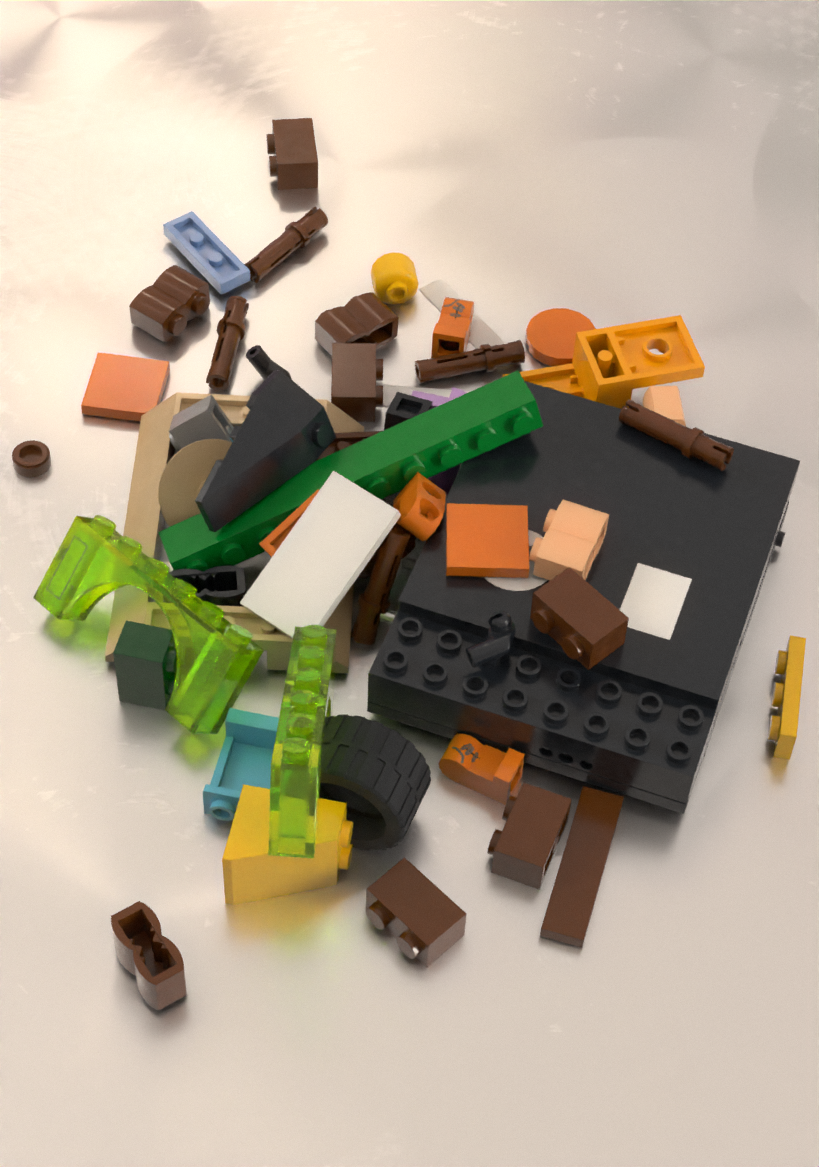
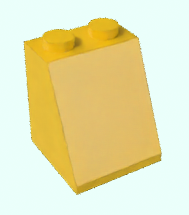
M243 784L222 858L225 904L237 905L337 885L340 870L349 869L353 845L350 844L353 822L346 820L347 803L322 798L318 800L316 797Z

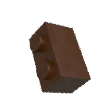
M312 118L272 120V134H266L267 153L274 154V156H269L270 177L276 176L278 190L318 188V158Z
M332 343L331 403L357 422H375L376 407L383 408V385H376V380L383 381V359H376V344Z
M570 567L533 593L530 619L540 632L551 636L562 646L564 652L571 659L578 660L588 670L624 644L629 618Z
M523 782L518 796L510 795L502 816V820L506 821L503 831L495 829L490 840L487 853L493 855L491 873L540 890L568 823L572 799Z
M405 857L366 889V914L371 923L380 930L386 929L396 939L399 948L406 956L411 959L416 957L425 967L431 965L464 936L467 913Z

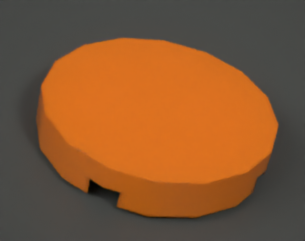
M552 308L539 312L530 320L526 328L525 338L529 346L528 350L535 359L549 366H558L572 363L576 332L594 330L596 328L590 319L580 312L566 308Z

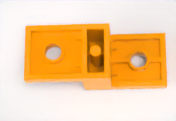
M678 315L576 332L572 363L519 373L526 382L622 409L623 406H626V402L629 399L631 400L633 389L701 378L704 375L705 366L682 316ZM657 349L659 352L664 354H653L649 350Z

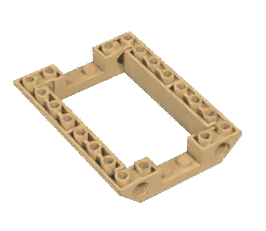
M176 392L143 414L139 427L105 662H114L113 652L127 620L174 630L175 647L181 650L179 665H187L189 647L267 650V669L348 673L354 583L308 649L242 606L154 602L162 541L158 532L164 530L165 519L158 500V487L165 466L175 454V447L169 438L170 425L174 415L211 394ZM212 394L234 427H241L250 411L246 404L251 396ZM315 399L324 406L335 433L364 432V426L330 401Z

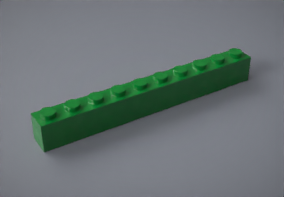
M517 370L315 461L217 532L209 531L201 513L159 531L158 533L173 570L196 569L203 572L217 566L237 565L265 552L259 543L315 491L320 490L333 471L377 498L383 499L402 490L417 472L426 478L432 477L542 427L543 423L536 399Z

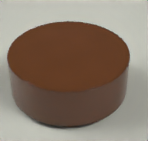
M30 440L22 442L12 452L14 469L21 476L38 477L46 473L51 466L49 448L40 441Z

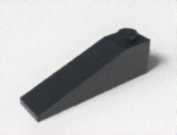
M274 370L252 393L246 404L250 411L242 426H235L229 436L233 443L225 458L216 460L195 500L209 531L217 532L314 463L336 438L324 406L280 370Z

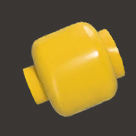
M392 252L382 255L373 263L370 273L375 295L386 304H402L412 299L417 293L419 284L413 261L408 256Z

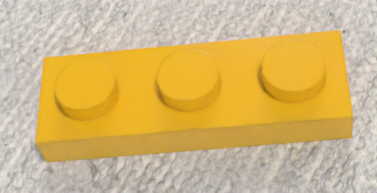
M790 635L786 651L778 650L775 674L781 675V683L775 682L771 706L778 707L777 716H771L768 730V740L775 741L773 757L790 760L797 738L806 638Z

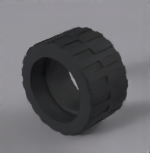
M348 714L326 717L323 721H319L316 724L286 780L285 791L347 803L346 820L353 822L350 844L361 850L381 851L398 846L399 842H402L430 785L431 771L422 753L415 748L412 742L401 736L399 732L375 720L372 721L357 715L349 716Z

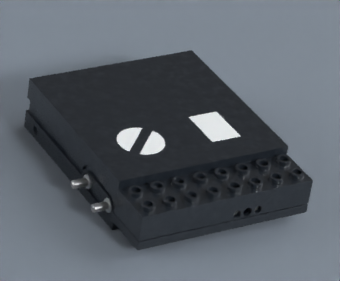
M525 381L536 399L543 426L463 462L445 500V512L439 526L426 540L418 559L410 556L404 557L402 568L412 572L398 600V611L389 609L386 614L380 615V621L390 623L391 626L368 673L367 711L451 739L456 734L470 735L483 745L491 746L505 753L511 748L525 754V763L684 814L775 547H781L785 537V532H782L781 529L787 513L789 498L795 483L800 460L703 433L719 443L734 448L729 464L724 462L726 468L721 471L695 457L689 459L682 455L681 450L633 427L620 423V408ZM563 499L609 514L605 538L585 581L629 618L624 644L588 670L578 660L571 659L564 652L562 646L551 636L540 632L530 619L533 593L550 580L533 575L535 565L533 561L529 560L528 578L446 576L447 503L528 506L529 557L535 539L537 537L543 538L546 533L543 532V527L549 510H557ZM498 611L509 613L516 628L511 649L506 655L473 668L467 658L466 648L486 640L488 630L491 627L488 620L493 613Z

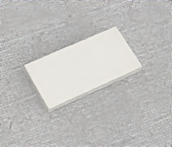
M333 471L240 601V604L308 649L401 516L400 512Z

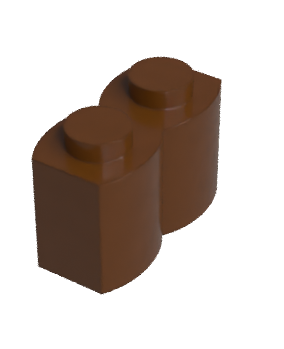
M177 265L167 268L153 285L143 289L129 305L131 323L163 342L171 340L174 336H179L185 330L187 321L204 314L210 304L209 283Z
M373 292L364 293L351 298L345 306L335 307L322 312L315 320V340L331 356L332 343L376 344L377 349L389 343L397 336L399 317Z
M138 901L112 915L111 925L117 957L126 970L136 975L138 990L143 999L151 1007L159 1011L186 996L182 955L171 940L162 936L160 922L153 910L146 904Z

